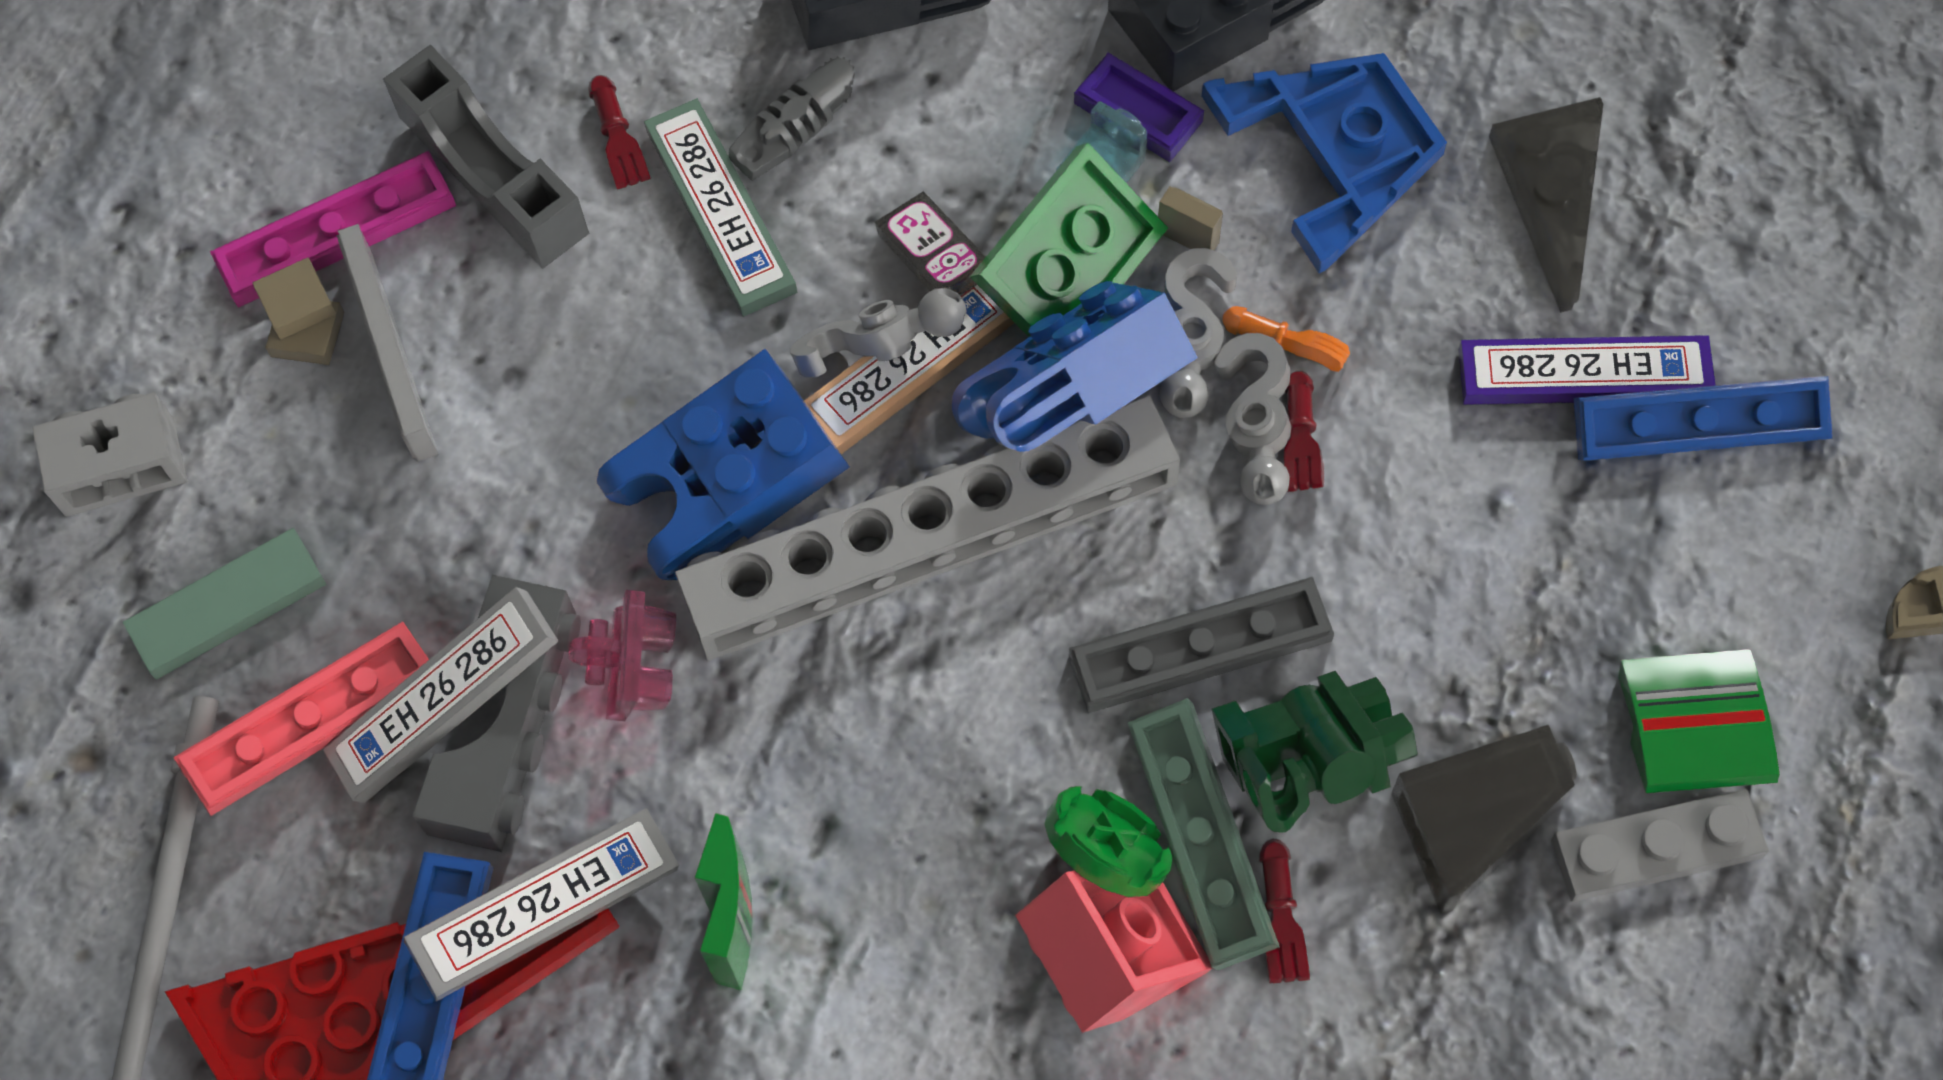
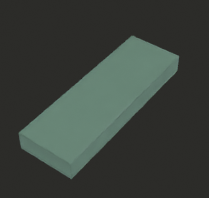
M293 527L123 621V624L149 673L157 680L327 584Z

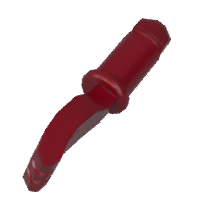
M605 75L593 77L589 82V97L594 101L601 122L600 131L604 136L609 137L605 151L617 190L628 185L638 184L639 181L645 182L650 180L651 177L639 144L635 138L626 132L629 128V122L624 118L615 93L617 89L614 82Z
M1304 371L1292 372L1290 374V383L1285 390L1288 402V418L1291 423V437L1284 448V466L1287 468L1290 476L1287 492L1297 491L1298 489L1300 491L1308 490L1310 487L1312 489L1324 487L1322 451L1319 444L1311 436L1317 428V424L1313 420L1312 409L1314 385L1310 376Z
M1274 838L1267 840L1262 845L1259 853V862L1262 863L1267 901L1264 904L1266 910L1272 912L1271 924L1280 946L1265 953L1269 984L1281 983L1282 980L1284 982H1294L1296 979L1298 981L1310 980V971L1303 929L1294 920L1291 911L1297 908V902L1293 899L1289 869L1291 855L1285 843Z

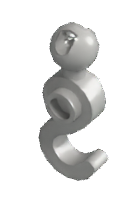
M1195 248L1180 253L1170 262L1165 274L1164 292L1198 357L1166 378L1160 388V400L1163 407L1170 415L1179 418H1192L1206 406L1209 398L1208 387L1200 376V371L1210 368L1214 364L1224 341L1223 326L1218 317L1205 302L1189 292L1184 283L1194 276H1205L1210 278L1225 293L1233 292L1236 287L1237 271L1232 262L1220 252L1208 248Z
M936 288L927 293L920 301L919 307L909 309L905 305H894L892 300L879 301L869 305L859 313V322L841 320L816 328L805 334L792 345L790 354L799 374L803 377H818L824 374L827 370L822 358L842 350H848L860 356H876L878 361H889L908 352L911 348L910 341L915 338L917 333L926 331L937 337H948L959 331L967 312L966 305L957 292L948 288Z
M1246 333L1232 338L1220 349L1214 363L1220 377L1225 380L1231 379L1248 362L1261 361L1268 365L1265 374L1248 386L1232 404L1226 414L1225 426L1233 447L1240 454L1250 458V461L1242 469L1240 487L1242 493L1257 505H1270L1279 502L1287 493L1290 476L1288 470L1280 461L1275 459L1274 455L1285 447L1290 438L1291 423L1284 404L1279 398L1284 394L1290 383L1291 370L1282 346L1274 338L1261 333Z

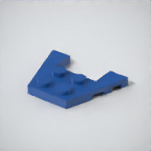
M1385 53L1310 64V69L1306 72L1278 76L1275 70L1253 73V79L1248 81L1225 84L1224 78L1209 80L1202 85L1201 97L1227 136L1278 112H1282L1339 195V198L1293 220L1291 232L1318 273L1327 270L1445 152L1447 141Z

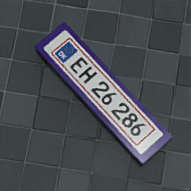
M1709 335L1461 340L1458 349L1463 405L1574 403V398L1716 385Z

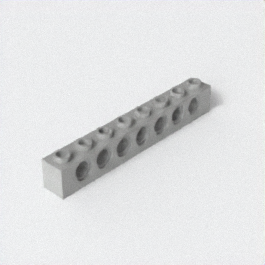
M1147 396L1134 402L1131 401L1096 425L1085 421L1074 423L1030 451L1019 452L999 444L988 450L980 459L961 466L957 464L942 465L930 471L923 480L905 487L886 486L871 493L864 502L842 510L836 507L821 510L809 517L805 524L783 532L780 530L761 532L752 537L747 542V545L724 554L720 552L702 554L692 559L686 568L675 571L703 650L707 660L710 661L1176 486L1180 457L1151 396ZM1106 450L1114 453L1118 459L1111 463H1098L1092 460L1089 455L1096 451ZM1040 472H1051L1056 474L1060 480L1052 485H1039L1030 478ZM984 493L995 494L1002 499L999 504L993 507H980L972 502L976 496ZM924 515H935L943 520L941 525L930 530L920 529L913 525L915 520ZM865 537H877L884 541V544L879 549L872 552H862L854 548V545ZM806 559H818L825 563L818 572L813 574H801L794 570L800 562ZM759 581L765 584L764 588L754 596L741 597L735 594L736 589L744 582Z

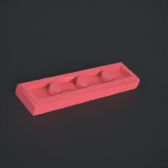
M401 622L173 758L211 817L325 748L429 659L405 623Z

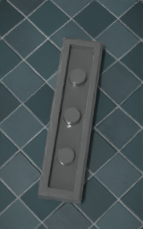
M1309 577L1070 647L1069 658L1089 714L1332 642L1334 631L1314 578Z

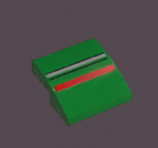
M1751 650L1621 660L1618 679L1633 723L1630 745L1645 793L1778 783L1780 772L1772 725Z
M715 813L695 875V880L711 914L700 952L716 984L742 990L752 941L753 912L751 888L743 854L728 816Z

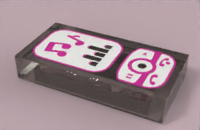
M924 191L874 222L878 236L930 292L936 288H948L961 296L977 285L970 278V275L986 256Z

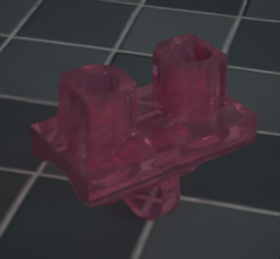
M626 589L624 592L623 606L616 607L613 611L611 638H608L609 622L603 619H592L589 621L588 637L576 638L569 642L568 659L578 665L586 666V684L592 686L603 685L605 668H609L606 720L625 722L632 710H664L671 700L672 670L641 666V651L649 650L665 653L670 651L675 638L677 614L656 607L644 606L645 592Z

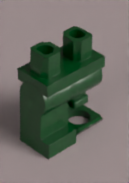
M1332 671L1317 677L1319 686L1310 684L1299 686L1289 691L1281 701L1245 713L1237 701L1211 709L1222 759L1242 792L1246 791L1264 823L1271 831L1284 833L1290 830L1309 807L1310 792H1321L1330 804H1339L1363 793L1367 788H1369L1372 794L1391 787L1388 766L1418 755L1412 724L1403 712L1392 716L1390 699L1386 689L1377 677L1347 687L1338 673ZM1285 777L1283 789L1272 791L1271 782Z

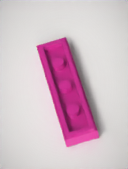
M428 150L210 251L232 299L239 308L259 299L252 282L309 257L315 271L344 259L336 236L339 235L338 230L359 224L370 247L457 205Z

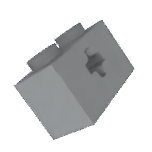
M156 392L146 395H126L117 399L114 404L86 412L71 411L62 413L55 417L53 421L32 427L44 492L65 517L188 482L174 418Z

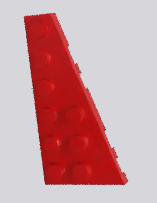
M607 908L466 985L453 1040L618 929L620 926L610 910ZM392 923L295 952L292 958L256 969L248 966L225 973V978L196 987L185 985L164 992L217 1080H367L406 924Z

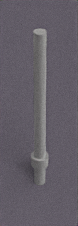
M206 696L193 697L184 743L176 745L174 756L213 734L219 706L218 700ZM174 758L171 773L176 775L112 1080H141L199 802L198 796L177 766Z

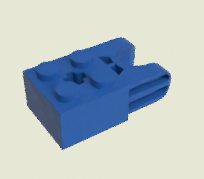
M1105 281L1086 290L1079 297L1081 304L1062 316L1061 313H1056L1036 322L1028 330L1029 338L963 380L953 393L952 413L960 428L967 433L985 439L995 438L1000 445L1019 452L1030 451L1039 447L1078 420L1094 425L1098 424L1198 357L1165 292Z
M763 349L610 458L599 469L597 484L606 498L626 506L637 504L649 496L660 492L676 493L677 505L673 517L666 527L648 543L647 558L648 563L658 578L662 580H678L675 571L686 568L692 559L709 552L721 553L743 536L747 539L751 538L850 468V466L786 374L769 352ZM762 440L757 447L751 449L756 442Z

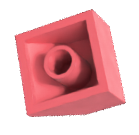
M1073 870L1065 872L1015 915L1028 937L1031 949L1040 958L1059 991L1066 1010L1073 1016L1082 1033L1122 1021L1213 969L1208 956L1163 882L1158 889L1148 896L1127 897L1106 891Z

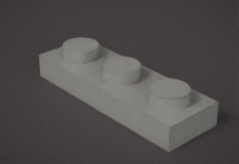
M1747 789L1555 832L1551 839L1571 902L1762 859L1769 852Z

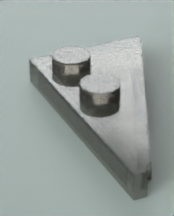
M1601 97L1492 124L1489 139L1560 313L1572 310L1574 303L1578 302L1580 296L1604 105Z

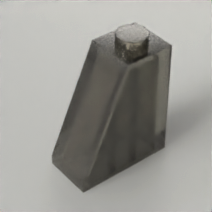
M1549 724L1399 773L1391 795L1440 914L1453 911L1564 804L1575 786L1573 780L1576 779L1577 772L1572 754L1565 743H1556Z

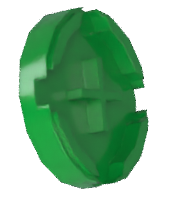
M1074 786L1059 793L1047 811L1044 826L1049 842L1063 861L1088 881L1106 891L1123 896H1148L1159 888L1170 872L1173 857L1169 846L1167 849L1162 850L1157 840L1161 833L1157 829L1156 824L1134 804L1106 790L1096 789L1091 796L1081 794L1083 786Z

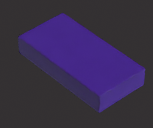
M1109 52L1074 92L1075 105L1169 163L1204 120L1205 110Z

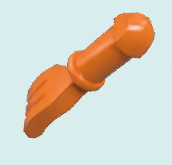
M1232 306L1224 312L1222 317L1225 329L1234 335L1237 333L1241 335L1246 333L1267 335L1274 338L1282 346L1283 350L1318 362L1331 371L1339 372L1350 355L1349 346L1329 334L1314 330L1291 331L1288 330L1289 324L1287 322L1279 323L1249 312L1245 307Z

